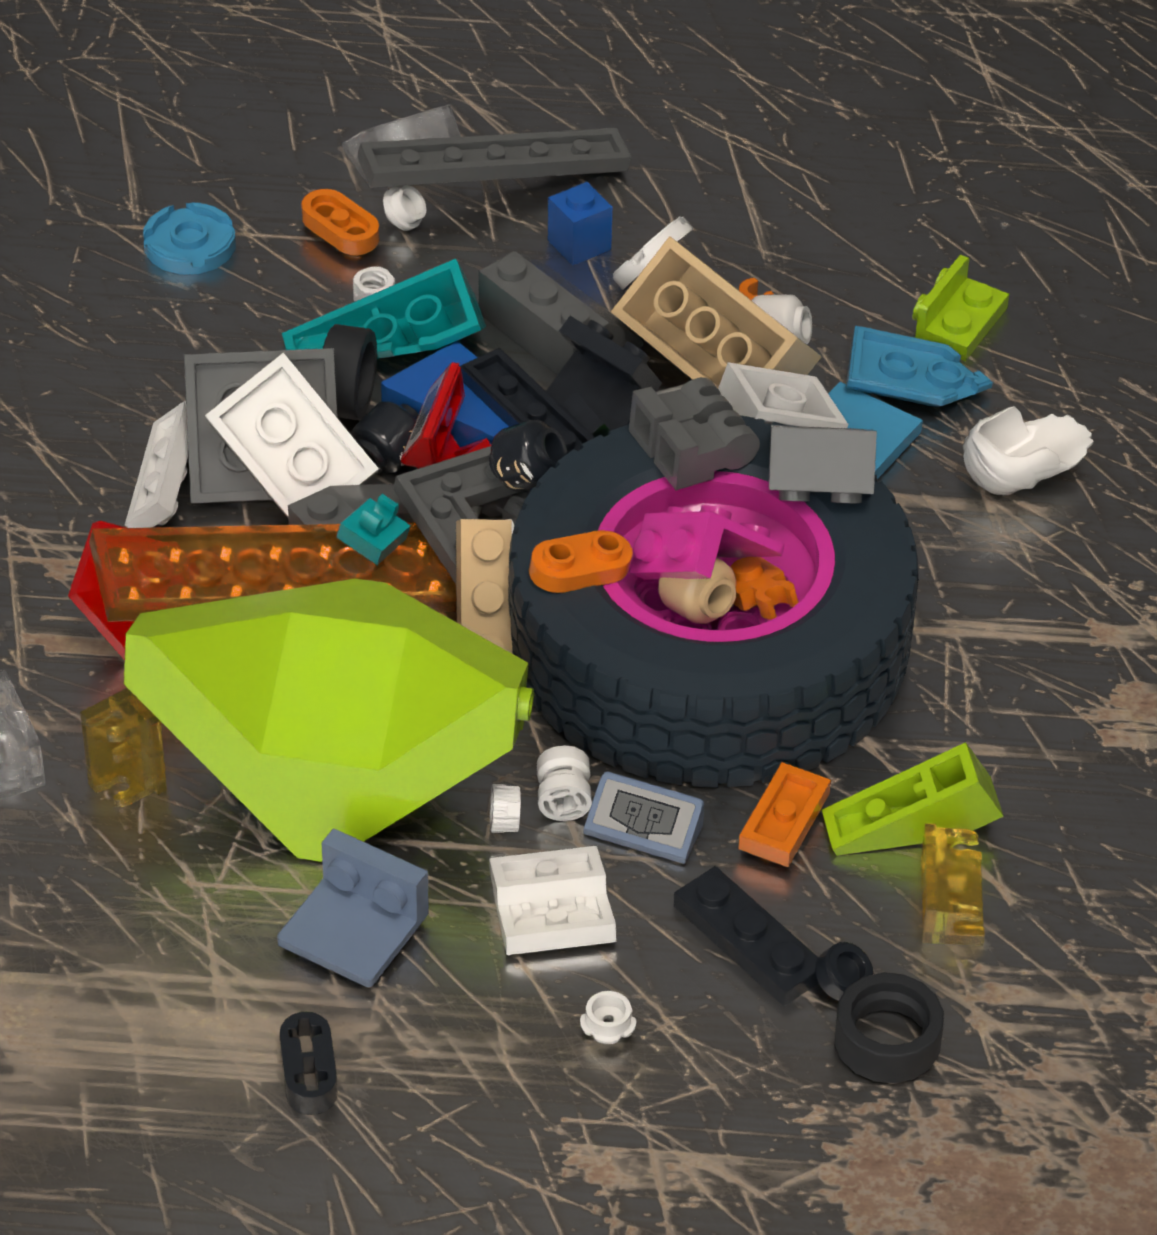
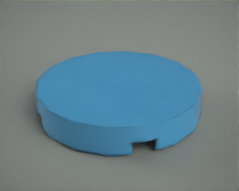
M186 203V208L174 210V205L165 207L151 216L143 228L144 253L150 262L164 271L175 274H202L215 270L229 261L236 249L235 229L233 228L231 218L227 213L215 206L203 203Z

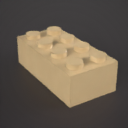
M671 236L668 237L611 310L612 314L692 380L700 377L708 378L717 388H719L727 363L808 375L822 357Z

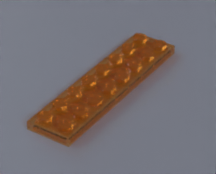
M415 522L408 523L411 526L406 540L378 565L337 538L340 524L92 529L89 541L108 622L135 621L140 613L349 579L384 582L437 612H457V585Z

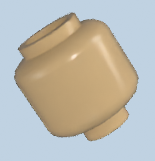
M716 557L711 579L659 578L658 592L662 602L669 609L693 623L706 624L717 620L732 607L736 598V577L733 569Z

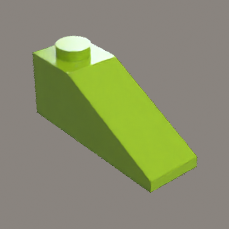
M966 742L822 809L832 849L837 856L956 839L1004 817L991 776Z

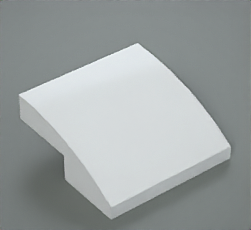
M597 846L489 858L494 898L507 955L616 942V922L606 894V874Z

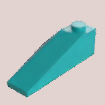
M453 259L282 333L286 350L323 349L327 334L334 324L369 328L375 332L378 359L438 349L484 329L486 325L475 293L458 260Z

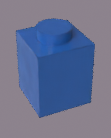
M588 182L548 197L547 240L572 266L608 252L612 248L613 207Z

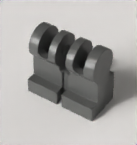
M700 377L693 379L679 390L659 395L652 387L633 391L629 432L650 458L654 457V464L675 490L714 479V471L727 468L734 470L742 468L756 456L759 450L760 441L750 427L746 426L743 418L733 410L729 401L721 395L719 389L708 378Z

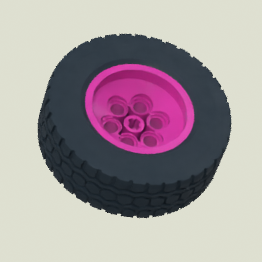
M747 416L741 417L745 421L746 426L752 429L760 441V447L756 456L742 468L714 471V479L680 490H675L654 464V457L650 458L629 432V424L609 431L606 437L599 435L581 444L579 451L573 449L557 461L555 468L550 467L537 481L536 488L533 487L523 502L522 509L519 511L510 542L508 602L511 616L512 654L528 662L526 687L534 688L533 705L537 711H542L543 718L558 733L564 731L565 738L584 752L588 749L592 751V757L613 767L618 764L623 767V771L644 778H648L649 775L656 776V781L682 785L683 781L692 782V786L717 788L718 784L727 783V787L753 785L754 781L761 780L762 783H768L772 780L781 762L809 771L819 767L820 761L824 760L827 763L845 753L849 744L855 746L870 733L872 726L876 727L888 712L901 687L910 657L919 580L918 557L912 529L909 527L908 519L900 504H896L895 496L882 481L877 483V475H875L874 494H862V503L831 502V492L810 491V501L779 500V490H769L770 425H787L774 421L772 424L764 423V419H755ZM702 505H710L731 512L730 520L736 523H751L770 530L769 538L784 544L782 556L762 558L784 572L785 580L794 584L798 603L794 607L787 603L774 605L777 617L772 620L765 619L760 615L758 605L744 612L733 604L726 614L715 621L706 624L689 621L669 609L662 602L658 592L659 580H644L629 573L634 557V544L640 534L645 514L667 513L668 507H681L697 512L700 511ZM606 530L623 536L632 547L633 554L628 573L622 580L600 586L592 585L564 593H553L538 587L529 576L532 552L539 543L546 540ZM717 556V558L724 561L730 567L735 561L744 558H724Z

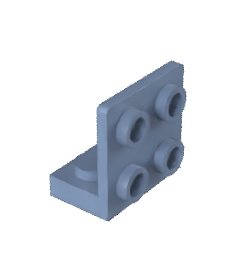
M333 828L322 841L323 879L278 933V945L365 987H371L429 914L428 871Z

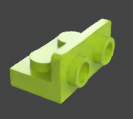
M960 254L950 268L944 267L940 271L935 285L928 295L922 294L915 304L912 318L914 321H917L915 338L947 344L961 355L960 360L966 362L1008 308L1009 293L968 278L969 258Z

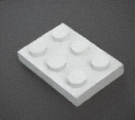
M284 353L205 415V418L287 518L289 504L329 486L362 485L379 470Z

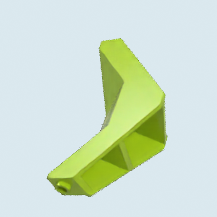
M349 579L139 614L126 633L124 685L299 859L322 862V841L333 828L363 842L508 753L513 749L520 730H523L524 721L530 720L533 707L534 688L526 687L528 662L384 582Z

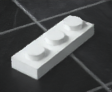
M186 400L153 423L125 526L129 529L145 533L157 524L159 526L166 524L177 511L178 502L176 499L178 491L188 471L185 466L189 454Z

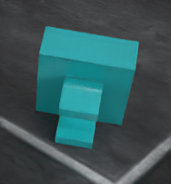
M382 493L378 497L377 502L369 498L340 524L337 538L378 565L406 540L411 525L396 516L399 504Z

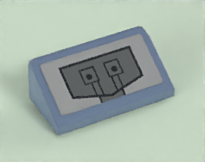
M604 772L599 781L583 834L685 864L703 827L705 803L697 797L615 773Z

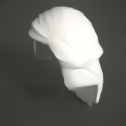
M1013 406L978 421L965 438L963 457L969 475L980 487L992 494L1011 495L1022 489H1032L1039 481L1074 468L1085 457L1087 450L1094 441L1091 439L1092 433L1088 431L1086 426L1078 424L1068 414L1064 417L1050 414L1045 418L1023 422L1021 412Z

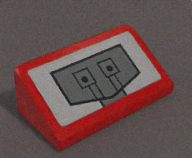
M452 362L430 387L402 454V464L423 468L439 463L465 398L462 371L459 363Z

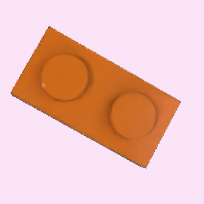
M781 762L739 835L738 849L789 867L830 794L831 779Z

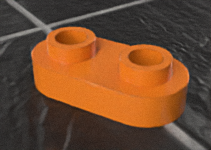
M318 189L308 193L303 198L301 205L304 225L339 251L351 256H361L377 247L379 243L378 220L342 193L332 189Z
M606 530L546 540L539 543L532 552L529 576L538 587L553 593H564L592 585L600 586L622 580L628 573L633 554L632 547L623 536Z

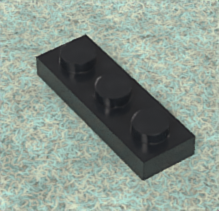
M717 866L712 867L674 892V907L784 1007L819 983L815 970L818 956Z

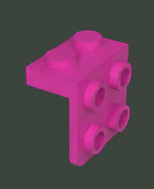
M702 505L700 511L697 512L681 507H668L667 513L645 514L640 534L634 544V557L629 573L644 580H659V578L711 579L717 556L724 558L782 556L784 544L769 538L770 530L751 523H736L730 520L731 512L716 506Z

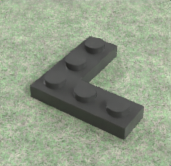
M491 446L397 475L395 478L393 490L455 584L456 521L460 519H478L472 507L519 493L505 487L492 473L489 465Z

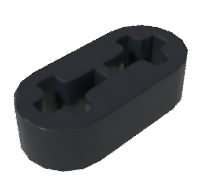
M302 1011L286 1018L280 1026V1052L285 1092L289 1105L296 1112L304 1115H317L326 1112L337 1100V1072L331 1028L328 1021L321 1015ZM310 1036L312 1041L311 1052H302L299 1037ZM315 1073L318 1090L307 1091L304 1074Z

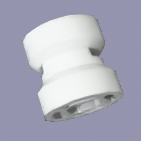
M566 745L555 746L545 750L537 760V777L540 783L538 789L539 810L546 817L558 821H570L583 817L592 805L591 788L588 783L590 778L589 757L584 751Z

